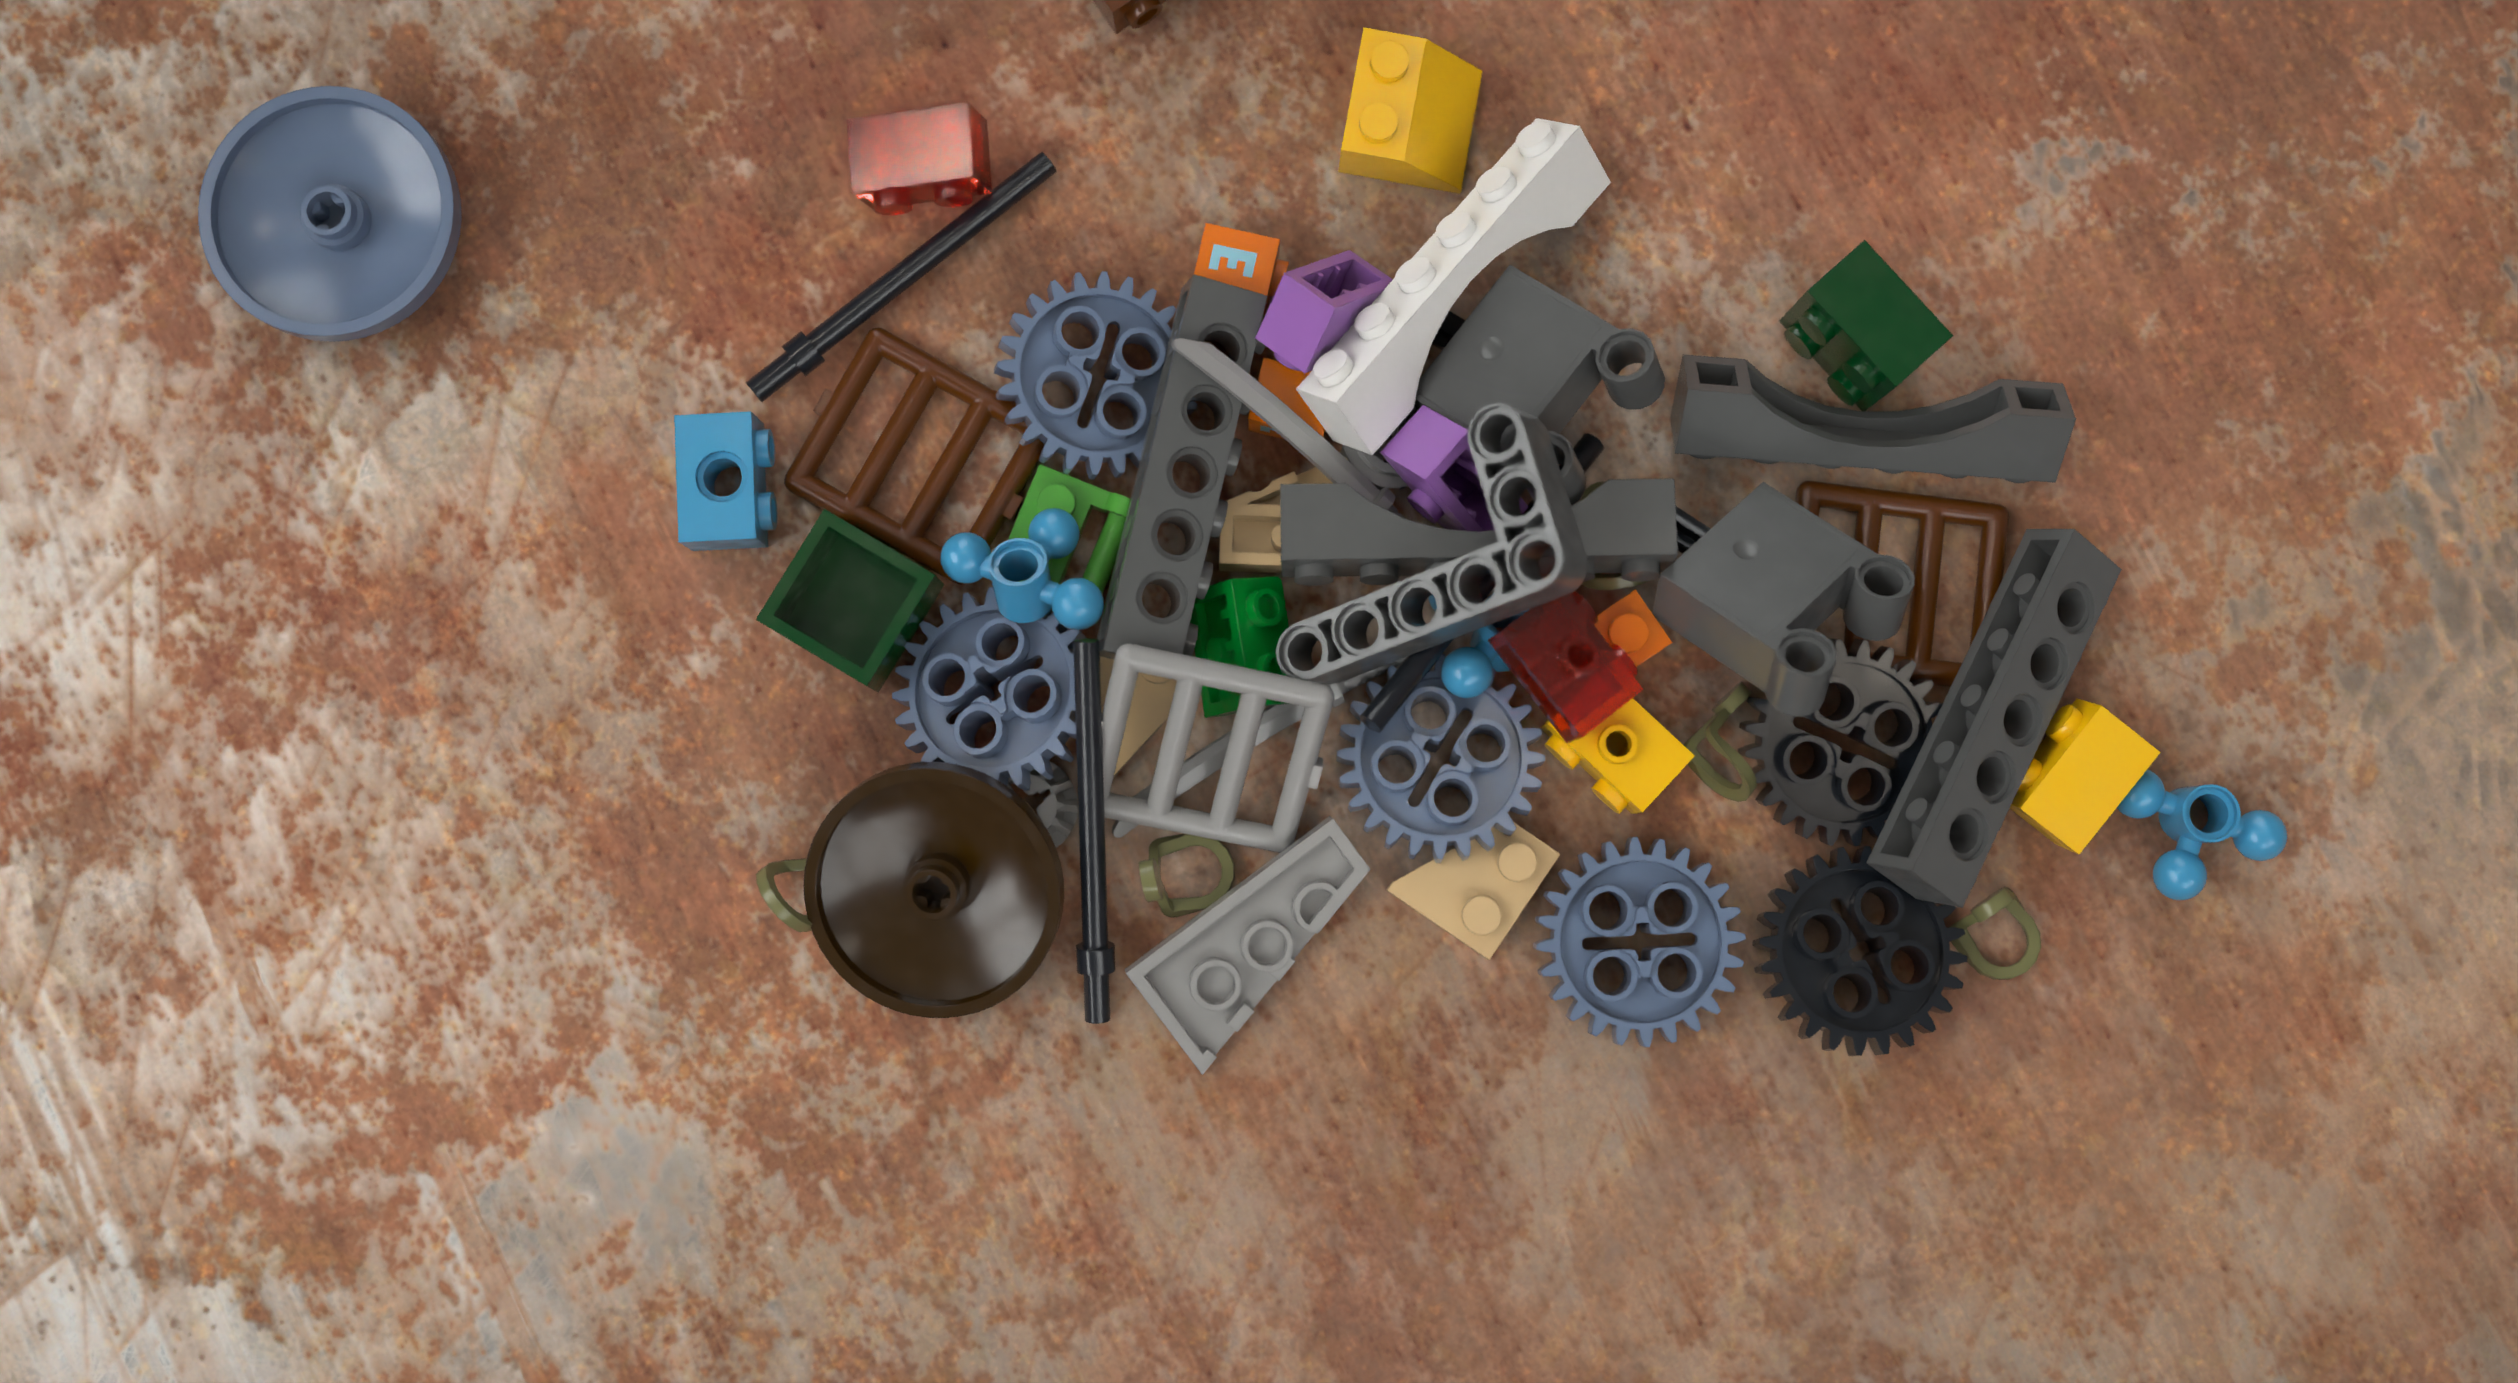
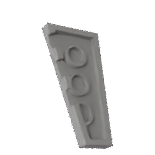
M1329 816L1125 968V972L1203 1075L1217 1058L1216 1054L1235 1031L1238 1032L1254 1013V1008L1277 980L1280 981L1295 963V957L1315 933L1318 934L1371 869L1335 820Z

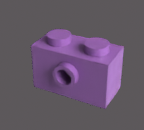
M1351 250L1285 272L1255 339L1274 351L1275 358L1284 366L1302 371L1303 373L1313 370L1316 361L1322 355L1329 352L1354 324L1357 315L1364 308L1371 305L1393 279Z
M1422 405L1380 452L1412 490V493L1407 497L1408 502L1433 524L1438 522L1445 529L1475 532L1495 530L1469 447L1468 430ZM1520 498V511L1523 514L1528 506Z

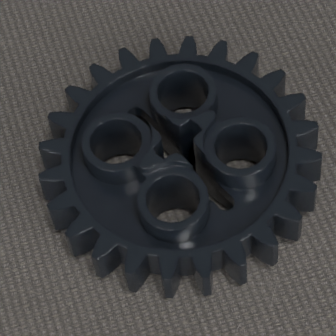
M1831 638L1829 640L1833 643L1837 652L1830 683H1834L1840 691V705L1833 714L1823 717L1818 710L1811 715L1802 717L1827 729L1844 733L1851 740L1893 757L1895 761L1894 766L1886 768L1866 757L1842 750L1837 744L1795 727L1793 720L1796 716L1786 715L1776 710L1769 703L1768 699L1765 700L1758 697H1748L1746 701L1752 708L1760 712L1758 721H1744L1739 724V728L1755 734V743L1739 748L1738 753L1748 758L1757 759L1758 765L1753 767L1752 770L1756 776V782H1765L1766 786L1760 791L1755 800L1763 806L1780 802L1773 817L1776 822L1786 825L1798 816L1795 825V834L1808 839L1819 825L1820 842L1833 846L1840 830H1842L1848 844L1860 846L1863 828H1866L1872 837L1878 839L1885 825L1884 821L1888 819L1933 725L1931 719L1938 715L1943 703L1935 701L1924 702L1923 697L1934 685L1932 680L1921 678L1912 682L1909 681L1916 667L1914 661L1903 659L1891 668L1894 658L1893 648L1880 646L1870 658L1869 641L1855 639L1847 655L1842 639ZM1891 709L1897 717V730L1892 738L1886 742H1880L1875 735V722L1882 712ZM1808 741L1814 749L1815 757L1813 764L1803 774L1795 775L1790 768L1789 759L1791 752L1795 746ZM1867 768L1871 776L1870 789L1862 798L1852 800L1847 787L1849 778L1858 769Z
M1870 846L1857 849L1852 863L1844 847L1830 851V868L1818 854L1806 859L1809 877L1796 868L1785 873L1784 876L1792 892L1776 888L1768 893V897L1779 908V911L1758 914L1757 920L1764 926L1772 929L1771 935L1753 940L1752 946L1770 952V960L1759 964L1754 969L1755 973L1774 975L1776 983L1763 993L1765 999L1783 996L1787 1001L1778 1015L1779 1020L1785 1021L1797 1016L1803 1018L1798 1037L1801 1039L1811 1038L1819 1030L1823 1031L1821 1042L1822 1050L1825 1051L1835 1050L1842 1039L1845 1038L1848 1056L1853 1057L1862 1056L1867 1040L1875 1055L1889 1054L1890 1036L1901 1048L1913 1046L1914 1037L1910 1026L1923 1034L1934 1032L1936 1027L1928 1011L1940 1014L1952 1011L1953 1007L1941 995L1942 990H1955L1963 987L1964 983L1948 972L1949 966L1967 962L1968 957L1959 952L1951 951L1949 943L1965 935V930L1956 927L1946 928L1943 921L1956 907L1944 904L1936 906L1934 902L1919 900L1911 896L1866 863L1872 852ZM1865 892L1875 894L1883 902L1885 913L1879 925L1869 922L1862 914L1860 906ZM1832 899H1837L1841 903L1842 917L1833 911L1831 907ZM1809 919H1816L1827 929L1829 935L1828 945L1822 953L1814 951L1805 942L1803 935L1804 926ZM1865 941L1870 952L1865 953L1862 956V960L1853 961L1849 950L1857 945L1856 942ZM1896 950L1907 953L1913 961L1914 975L1907 984L1899 981L1892 973L1890 966L1891 958ZM1840 977L1849 979L1857 988L1858 1002L1850 1012L1842 1009L1836 1003L1833 995L1834 985ZM1877 985L1885 990L1888 996V1001L1885 1004H1882L1878 999Z

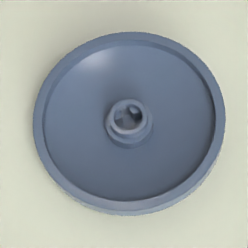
M339 86L310 87L280 95L262 104L240 120L220 143L209 162L203 178L198 206L199 232L206 259L213 274L229 296L254 317L284 333L299 338L327 342L349 341L380 333L395 326L420 308L435 292L451 266L457 250L462 220L461 199L454 171L446 154L433 136L409 113L393 102L364 90Z

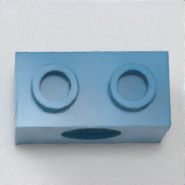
M751 411L674 415L678 542L692 551L768 547V530H776L777 527L776 498L773 492H766L765 468L774 467L775 445L771 429H764V423ZM730 467L740 468L742 481L739 488L731 495L717 496L715 480L719 473Z

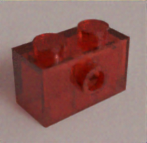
M969 102L847 119L851 191L854 196L872 208L877 214L902 215L911 212L913 204L935 202L936 205L942 207H961L971 204L973 202L972 196L992 194L987 120Z
M1572 592L1525 611L1488 639V642L1566 743L1584 737L1644 690L1634 678L1638 675V670L1631 657L1619 645L1612 644L1610 646L1594 626L1598 623L1596 613L1586 599L1577 592Z

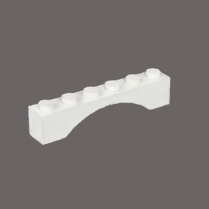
M1536 118L1530 125L1525 127L1517 135L1515 143L1500 160L1481 175L1476 183V187L1460 205L1438 224L1436 232L1412 259L1405 262L1397 270L1395 278L1373 303L1357 315L1354 324L1333 348L1316 361L1313 370L1296 390L1333 441L1374 455L1413 410L1420 376L1432 342L1450 308L1470 281L1495 257L1521 240L1547 230L1572 227L1611 183L1580 126Z

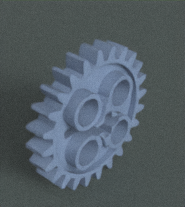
M1105 271L1101 272L1095 287L1088 288L1084 277L1079 272L1075 273L1072 279L1071 292L1066 293L1056 280L1050 282L1047 288L1049 303H1046L1043 299L1032 293L1026 301V306L1033 317L1032 319L1015 312L1012 315L1009 324L1021 337L1002 336L998 348L1012 356L1013 359L998 361L994 367L995 374L1011 379V383L1005 384L998 389L996 398L1002 401H1015L1016 406L1007 414L1004 421L1006 425L1023 421L1026 423L1028 428L1019 442L1022 446L1028 445L1037 439L1044 443L1040 454V462L1045 463L1058 452L1064 455L1062 464L1064 474L1068 475L1078 460L1084 461L1088 478L1093 480L1098 475L1102 463H1108L1115 478H1119L1124 474L1125 458L1129 457L1138 468L1171 334L1168 322L1176 311L1173 305L1158 313L1151 308L1157 291L1155 289H1150L1138 299L1132 296L1133 278L1128 276L1117 291L1111 289L1110 279ZM1069 323L1082 324L1091 332L1093 345L1085 349H1077L1068 345L1063 338L1062 327ZM1115 324L1119 330L1104 370V378L1107 380L1096 395L1088 427L1081 428L1077 424V419L1092 381V374L1089 371L1100 356L1107 326ZM1133 343L1145 347L1151 355L1152 367L1146 370H1136L1130 367L1123 358V346ZM1052 381L1066 384L1073 392L1074 404L1064 409L1051 406L1044 399L1042 393L1043 385ZM1191 401L1188 403V415L1196 410L1198 405L1196 402ZM1110 402H1120L1126 405L1133 415V427L1121 430L1110 426L1104 418L1103 406Z
M993 587L988 588L984 605H980L972 595L966 592L962 598V612L956 614L948 606L942 604L939 606L944 622L937 628L925 621L919 624L923 633L928 638L924 645L906 642L904 647L910 654L916 657L914 666L904 665L896 667L895 672L909 681V687L892 693V698L900 704L910 707V709L899 715L895 721L897 725L905 730H916L908 737L904 744L915 753L926 751L920 762H943L972 768L993 777L1006 786L1008 778H1011L1016 786L1027 791L1030 790L1031 784L1030 771L1035 769L1050 780L1054 775L1049 760L1054 755L1068 762H1072L1074 759L1071 751L1065 745L1070 737L1076 739L1073 641L1087 638L1080 630L1071 629L1067 631L1068 628L1056 619L1054 613L1050 615V611L1041 619L1030 623H1017L1008 620L1000 613L997 607ZM1018 636V646L1015 652L1007 659L997 660L996 651L999 644L1007 637ZM1043 658L1042 666L1038 669H1032L1037 659ZM957 671H964L965 679L962 687L955 694L945 696L944 685L947 678ZM1001 681L998 685L1001 696L997 700L992 701L995 695L991 687L996 682ZM1049 686L1050 698L1047 704L1039 711L1028 712L1027 704L1030 695L1040 687ZM955 713H960L955 723L950 724L951 716ZM995 721L996 734L993 740L985 747L976 748L975 735L978 729L985 723Z
M1445 654L1440 656L1436 661L1434 671H1428L1380 733L1368 728L1360 719V715L1368 707V704L1352 701L1349 711L1361 723L1360 725L1342 724L1339 735L1355 745L1354 747L1338 750L1336 754L1337 762L1354 767V770L1339 777L1340 788H1358L1359 793L1348 804L1349 811L1354 812L1368 808L1371 812L1363 830L1369 833L1384 825L1389 829L1384 847L1390 849L1403 837L1409 840L1408 855L1409 859L1413 860L1420 852L1423 844L1431 845L1435 863L1442 862L1446 847L1454 845L1462 861L1468 860L1471 850L1470 841L1476 839L1486 851L1492 850L1495 842L1491 829L1494 827L1500 832L1511 836L1516 830V826L1508 812L1511 811L1527 816L1532 809L1531 804L1520 795V792H1538L1542 785V781L1528 774L1527 769L1540 767L1545 762V755L1528 751L1527 746L1540 739L1542 730L1538 728H1522L1521 725L1530 715L1533 708L1528 704L1512 709L1509 704L1516 686L1510 684L1497 692L1491 687L1496 671L1492 668L1493 676L1491 683L1482 694L1473 698L1455 696L1447 690L1441 678V667L1446 658ZM1393 665L1387 669V680L1397 670ZM1370 680L1366 684V692L1372 701L1383 687ZM1421 702H1433L1443 709L1446 715V722L1436 729L1420 727L1414 721L1411 710ZM1464 710L1469 711L1472 718L1456 741L1449 758V762L1453 766L1444 764L1435 776L1421 803L1416 807L1410 806L1408 799L1425 774L1431 758L1426 749L1436 753L1445 741L1459 714ZM1476 734L1492 736L1500 746L1501 755L1498 759L1491 762L1476 760L1467 749V740ZM1389 755L1403 756L1410 761L1414 769V775L1404 783L1389 782L1381 775L1378 768L1379 762ZM1444 787L1457 788L1465 794L1469 809L1466 813L1457 817L1444 815L1437 809L1434 803V794Z
M1629 837L1625 844L1623 856H1620L1611 841L1601 843L1602 862L1598 863L1587 852L1578 854L1579 864L1583 873L1578 876L1571 871L1561 869L1558 875L1567 887V890L1564 894L1552 891H1545L1543 894L1544 898L1556 907L1554 916L1541 915L1535 917L1536 923L1551 930L1550 938L1533 943V949L1550 952L1552 961L1537 970L1538 974L1549 977L1558 976L1560 983L1552 989L1549 997L1554 1001L1565 999L1569 996L1573 999L1566 1014V1017L1571 1021L1581 1018L1587 1012L1590 1013L1588 1033L1597 1037L1607 1024L1610 1023L1612 1024L1611 1034L1613 1043L1619 1045L1624 1044L1630 1029L1635 1030L1639 1045L1643 1047H1650L1653 1029L1656 1028L1659 1029L1667 1042H1676V1022L1681 1021L1690 1030L1699 1031L1701 1027L1695 1011L1702 1008L1705 1011L1718 1015L1721 1009L1711 994L1715 989L1726 992L1735 991L1736 987L1722 974L1724 968H1738L1744 965V961L1728 954V945L1739 943L1746 939L1745 934L1729 931L1726 925L1727 921L1741 913L1740 908L1720 907L1718 900L1727 892L1729 885L1727 883H1718L1707 886L1704 883L1712 868L1709 862L1701 863L1692 870L1686 868L1690 856V849L1686 847L1679 848L1670 859H1667L1666 845L1663 839H1654L1648 853L1643 854L1638 837ZM1667 889L1676 892L1683 903L1682 916L1679 921L1670 926L1662 924L1654 912L1656 898ZM1603 892L1614 896L1620 907L1618 920L1614 925L1606 929L1597 927L1589 914L1593 898ZM1638 923L1640 931L1645 934L1692 933L1695 936V942L1692 945L1642 948L1640 959H1638L1636 950L1608 948L1585 950L1582 947V941L1587 937L1632 936L1636 933V924ZM1677 954L1686 963L1687 977L1684 983L1677 989L1667 990L1659 981L1658 967L1665 957ZM1613 957L1622 965L1624 972L1623 981L1615 991L1602 993L1594 984V968L1603 958Z

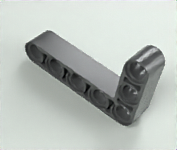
M1497 402L1488 404L1478 410L1470 421L1467 432L1468 443L1498 542L1291 625L1280 636L1276 648L1277 662L1282 672L1288 677L1322 684L1340 683L1566 596L1578 589L1586 577L1588 569L1587 555L1549 433L1540 419L1513 406ZM1514 423L1517 431L1515 442L1510 449L1503 453L1500 443L1502 433L1508 426ZM1533 485L1536 489V501L1530 512L1523 516L1520 511V498L1525 489ZM1552 547L1556 555V564L1551 574L1542 579L1538 566L1540 557L1547 549ZM1492 571L1496 584L1494 593L1484 602L1480 596L1481 581L1487 573ZM1433 594L1436 600V612L1432 620L1426 624L1423 619L1422 610L1427 598ZM1376 618L1379 632L1377 639L1370 646L1367 641L1366 631L1371 620ZM1319 640L1322 645V656L1320 662L1315 667L1311 654L1314 645Z

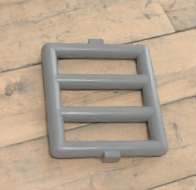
M1130 643L1123 644L1117 649L1102 710L1105 818L1278 853L1282 852L1295 841L1309 788H1318L1323 770V758L1318 757L1334 702L1333 690L1328 685ZM1138 672L1177 680L1148 800L1110 793ZM1203 686L1241 693L1210 813L1173 805ZM1267 699L1305 707L1273 825L1235 818Z

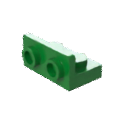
M1279 577L1229 579L1210 585L1203 600L1195 599L1190 623L1198 625V635L1194 648L1195 657L1287 676L1282 672L1276 656L1278 640L1285 629L1289 627L1283 586ZM1203 686L1201 697L1204 717L1210 718L1235 714L1241 693ZM1267 699L1265 706L1283 705L1289 703Z

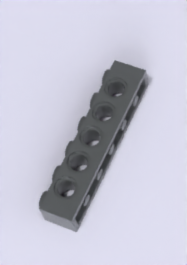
M1195 274L1181 288L1165 361L1097 639L1100 640L1101 657L1114 660L1117 649L1127 643L1188 656L1193 654L1198 635V625L1190 623L1195 599L1203 600L1210 585L1213 563L1205 561L1210 536L1218 538L1225 522L1228 502L1219 498L1225 475L1231 477L1234 475L1241 455L1242 440L1234 438L1239 414L1247 415L1250 409L1176 352L1171 344L1174 339L1178 338L1200 342L1216 341L1226 349L1229 358L1249 374L1254 353L1261 355L1265 348V345L1255 339L1265 317L1263 313L1267 295ZM1200 401L1210 407L1215 419L1212 430L1198 429L1190 422L1187 414L1189 402ZM1175 462L1189 463L1197 470L1200 477V486L1197 492H1185L1175 484L1172 476ZM1161 523H1172L1182 530L1185 536V548L1181 555L1169 554L1159 545L1157 532ZM1148 584L1159 585L1169 594L1171 607L1165 618L1154 617L1144 608L1142 594Z
M2026 529L1866 862L1916 899L1963 908L2122 570L2077 530Z

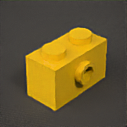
M1601 668L1592 672L1540 727L1550 737L1544 744L1548 751L1570 770H1573L1579 764L1597 781L1591 787L1592 791L1602 802L1618 814L1625 808L1631 814L1642 813L1695 757Z
M2076 698L2072 704L2065 705L2059 709L2051 719L2045 732L2047 736L2038 746L2010 809L2054 844L2079 855L2161 752L2102 705Z

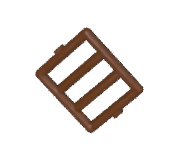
M873 328L865 336L834 392L825 389L813 411L819 415V418L784 477L785 487L795 495L822 510L826 509L869 536L948 580L963 585L964 583L956 582L946 575L940 561L942 547L926 539L924 535L991 418L1006 425L1004 420L1007 414L1016 406L1015 401L997 400V391L887 330ZM884 357L913 373L915 376L849 491L845 494L815 477V474ZM938 387L970 406L902 524H899L872 509L869 505ZM1024 421L1007 425L1021 434H1024L1028 428ZM1039 439L1025 446L1019 444L970 530V533L982 537L989 547L1004 521L1007 519L1013 522L1023 505L1024 498L1019 495L1039 462L1044 443Z
M1816 481L1802 482L1796 489V503L1818 517L1820 507L1857 512L1854 539L1879 554L1883 515L1919 519L1914 566V587L1911 595L1905 656L1894 655L1891 668L1903 659L1911 660L1916 663V667L1909 679L1910 682L1923 678L1932 680L1934 685L1951 687L1962 663L1931 659L1945 523L1982 527L1970 638L1971 646L2003 579L2009 522L2008 510L2003 505ZM1845 624L1843 643L1848 655L1855 639H1865L1852 633Z

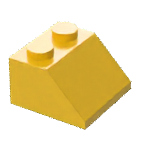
M1363 27L1338 172L1460 194L1482 70L1426 38Z

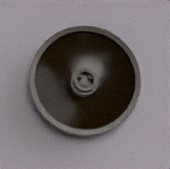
M943 762L904 764L877 773L861 782L837 803L821 823L810 846L804 870L803 887L807 917L813 924L810 926L812 933L828 962L845 981L867 998L889 1009L912 1016L926 1018L960 1017L988 1009L1010 997L1034 975L1042 964L1055 940L1063 914L1064 878L1061 862L1055 844L1039 816L1028 803L1002 782L985 773L957 764Z

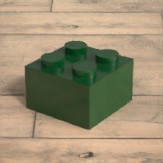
M1863 240L1808 289L1779 320L1787 329L1784 335L1790 346L1803 358L1808 360L1813 358L1829 375L1827 383L1833 393L1849 406L1856 404L1861 411H1866L1896 388L1954 336L1866 240Z
M824 509L755 620L879 693L906 649L904 647L906 642H910L920 626L919 624L925 618L945 584L933 573Z

